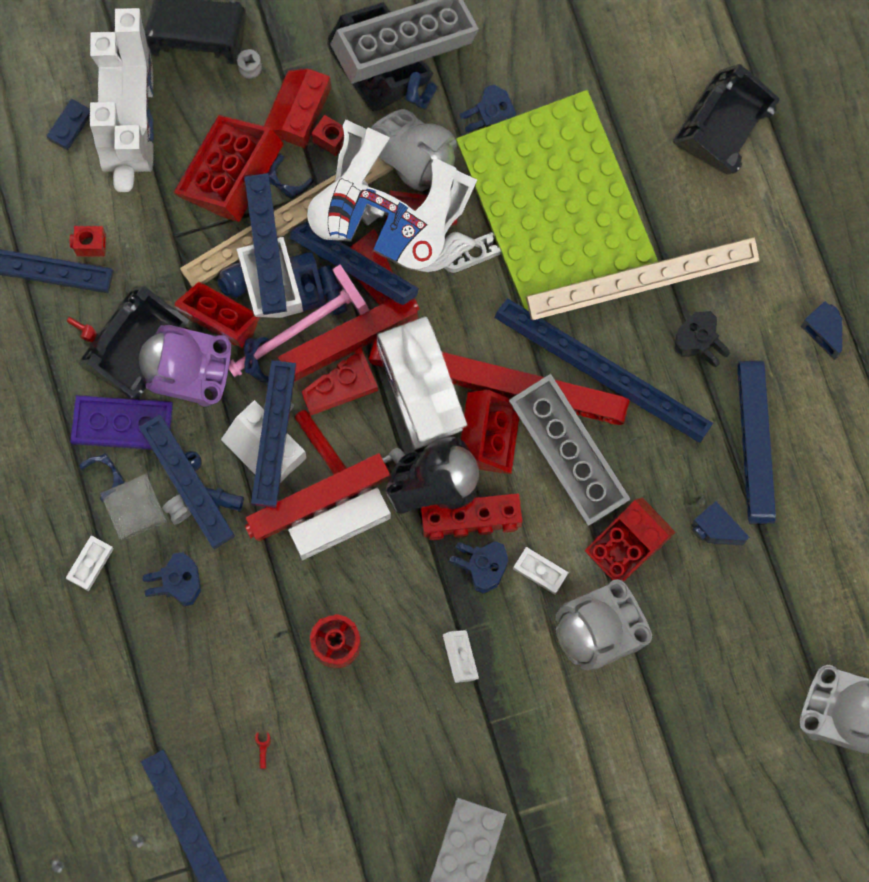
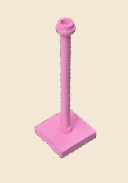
M341 265L332 269L343 288L340 292L341 295L258 347L254 354L257 360L345 303L349 304L352 302L360 315L369 311L367 304ZM245 356L237 362L232 359L229 363V370L234 377L242 375L240 370L245 368Z

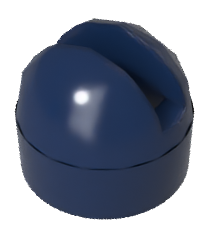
M194 451L186 452L185 455L188 460L194 456L197 457L190 461L194 470L197 471L202 465L200 455Z

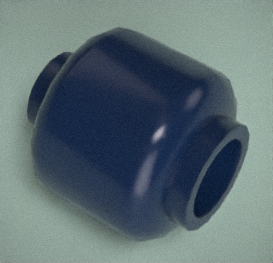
M235 263L220 272L218 285L226 296L229 295L232 298H237L248 292L241 263Z

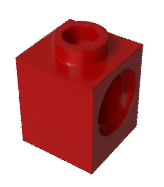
M324 115L312 132L313 143L337 156L344 144L343 125ZM330 134H336L338 136L334 140H330L327 138V136Z
M74 226V234H70V248L74 249L77 257H105L106 232L103 226ZM86 238L93 239V241L88 245L82 244L83 240H85Z

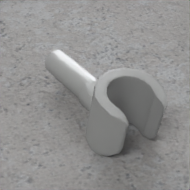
M395 448L382 459L384 463L393 460L397 465L405 454L401 449Z

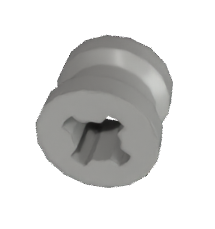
M248 49L238 55L237 63L240 74L250 79L257 77L262 69L259 54L254 50Z
M180 494L170 499L162 507L165 513L170 514L174 525L184 521L192 514Z

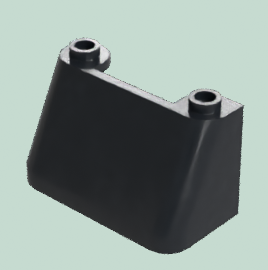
M154 0L144 30L151 56H159L161 49L169 53L170 48L212 52L215 58H220V55H223L227 58V64L238 65L237 58L242 48L247 15L246 9L237 1Z
M385 2L352 11L339 17L329 35L328 47L343 71L344 69L330 45L336 31L390 13L391 11ZM418 61L414 64L353 83V86L371 111H378L406 96L412 73L418 72L421 74L418 88L428 83L434 74L424 61Z
M742 64L722 69L710 80L674 137L673 142L682 150L727 175L734 174L742 166V156L738 154L757 122L766 117L770 118L776 112V105L780 98Z
M144 285L135 287L126 295L80 359L79 365L129 398L134 399L135 396L138 398L146 388L144 385V375L139 366V354L142 346L150 337L156 334L161 325H172L188 329L186 325L189 320Z

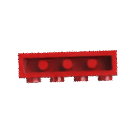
M519 493L474 498L467 506L455 509L440 508L437 505L421 507L424 537H429L430 540H440L444 538V535L452 534L456 538L466 537L469 535L468 533L478 532L479 535L492 534L493 530L503 529V532L508 533L518 530L517 528L522 527Z

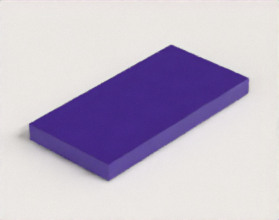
M76 395L71 444L153 450L139 427L156 416L161 415L171 431L173 402Z

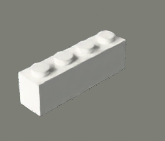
M378 487L373 490L372 488H367L359 492V496L352 500L349 498L341 500L336 504L337 507L329 511L322 509L316 512L312 519L307 521L301 519L291 525L292 528L288 529L302 561L391 519L390 511Z

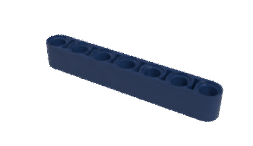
M763 360L738 361L737 372L749 524L775 523L776 511L765 364Z

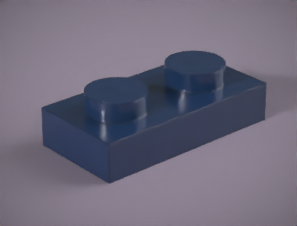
M71 99L46 135L47 139L68 151L90 118V108Z

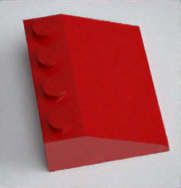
M218 115L176 187L174 194L220 217L240 222L248 208L245 176L267 174L284 143L269 127Z

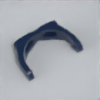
M414 72L409 80L405 100L426 110L437 90V85L430 82L423 95L419 97L418 86L421 74Z
M281 154L270 168V183L286 196L293 199L296 195L306 191L313 184L314 180L309 178L301 186L281 184L275 173L276 168L285 158Z
M265 337L249 338L245 341L244 347L245 372L260 382L268 383L269 376L262 373L254 354L259 344H265L271 339Z
M106 453L91 457L79 465L80 469L83 470L92 463L100 462L107 464L112 469L114 477L113 486L108 493L100 498L102 502L113 497L121 485L125 483L123 477Z

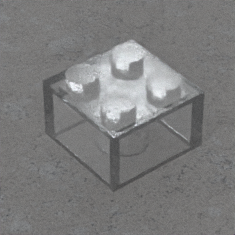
M147 474L100 493L121 541L167 522Z

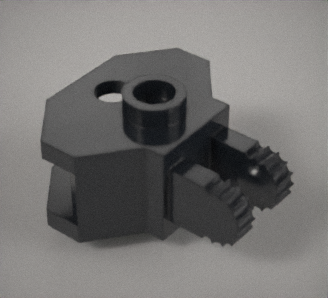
M711 311L695 312L678 328L675 336L674 351L680 357L697 356L699 359L703 357L710 365L716 368L720 362L709 350L711 347L724 357H728L731 354L730 350L718 339L720 335L716 333L717 317Z

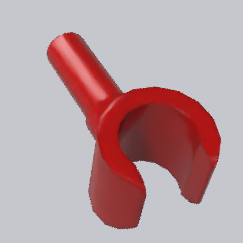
M71 317L67 319L68 323L82 331L80 338L91 343L94 341L97 332L92 326L83 325Z
M259 732L255 735L256 744L260 752V769H266L267 747L271 744L268 732V738L265 742L259 741Z

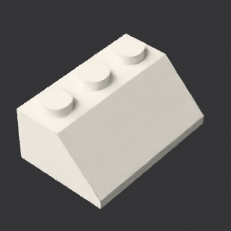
M284 237L277 239L287 312L263 315L254 244L237 249L255 317L282 318L303 312Z
M255 400L235 418L221 439L254 474L256 472L264 409ZM288 433L280 483L307 459L305 451Z

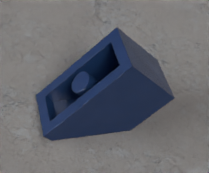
M312 252L289 257L303 311L324 306L326 302Z
M824 301L803 321L801 328L835 360L842 352V317L834 305H829Z
M717 501L694 519L691 524L694 534L700 540L704 539L707 543L742 546L750 538Z

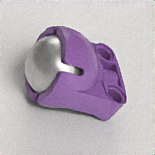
M161 325L156 334L144 343L139 354V366L147 381L146 389L153 393L195 402L203 407L217 403L222 397L226 384L231 343L228 338L222 335L213 336L172 325ZM214 342L220 344L222 348L221 354L214 351ZM205 389H209L212 392V400H208L204 396Z

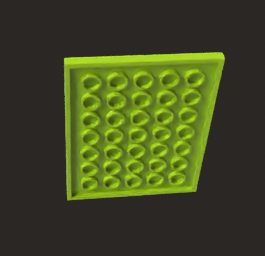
M588 90L456 138L457 146L470 177L477 179L474 188L520 302L526 310L529 311L525 296L658 262Z

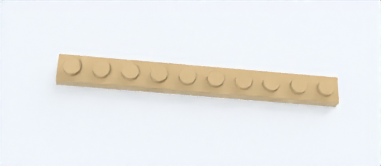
M378 157L364 180L368 185L393 170L394 167ZM336 174L274 211L277 238L286 235L308 221L307 212L310 202L315 196L335 182ZM251 226L181 267L180 270L190 286L193 287L197 282L205 284L220 275L223 269L239 263L240 259L237 249L253 245Z
M751 237L525 297L531 320H536L760 260L755 238Z

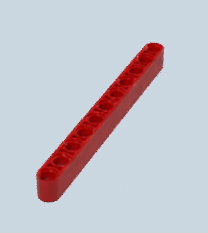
M375 337L368 361L376 366L384 367L377 348L378 337ZM441 352L453 385L477 391L490 390L511 399L545 378ZM555 380L578 416L614 425H623L625 423L629 399Z

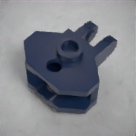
M494 84L482 91L480 101L474 108L459 114L461 119H467L474 114H477L479 122L465 127L466 133L481 127L482 129L516 116L507 91Z
M494 541L482 548L477 546L473 548L457 542L455 548L472 557L470 562H466L459 557L451 556L449 562L466 570V574L471 575L475 591L485 594L497 588L508 565L505 546ZM496 568L498 571L493 572L490 569Z
M184 552L173 554L167 566L160 568L161 571L143 575L144 582L162 580L163 583L162 587L145 590V597L172 596L185 607L194 605L201 593L198 567ZM187 577H191L189 581H185Z

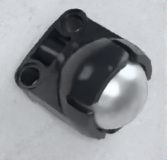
M454 437L437 439L430 443L423 452H410L401 457L390 477L386 494L398 514L430 505H437L440 508L446 509L465 507L476 497L479 467L465 442Z

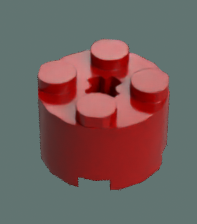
M339 614L327 616L320 619L312 628L310 635L311 649L316 659L324 666L341 669L351 664L358 656L361 648L360 633L355 623L348 617ZM337 637H340L341 644L332 646L330 639L335 640Z

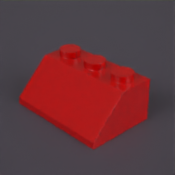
M311 69L289 70L264 126L271 128L281 140L306 148L330 93V76Z
M197 282L174 305L178 312L190 321L205 327L214 334L228 338L230 343L241 348L245 346L247 339L253 338L260 318L255 317L252 310L201 282Z
M490 390L467 393L464 413L467 426L462 428L461 440L465 442L476 459L479 470L512 474L519 417L510 404L509 398Z

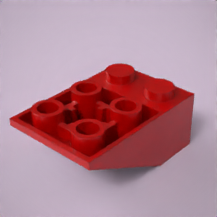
M641 497L634 500L584 551L612 580L624 582L676 532Z

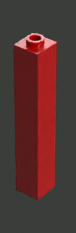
M415 298L404 305L391 299L278 356V360L296 363L295 382L353 353L358 348H363L372 343L374 338L378 337V334L418 320L417 311L420 308Z
M380 453L278 501L277 508L266 507L247 516L248 524L245 525V528L250 538L255 537L260 542L291 527L296 521L310 518L322 509L335 506L341 500L351 498L367 488H372L389 480L391 475Z

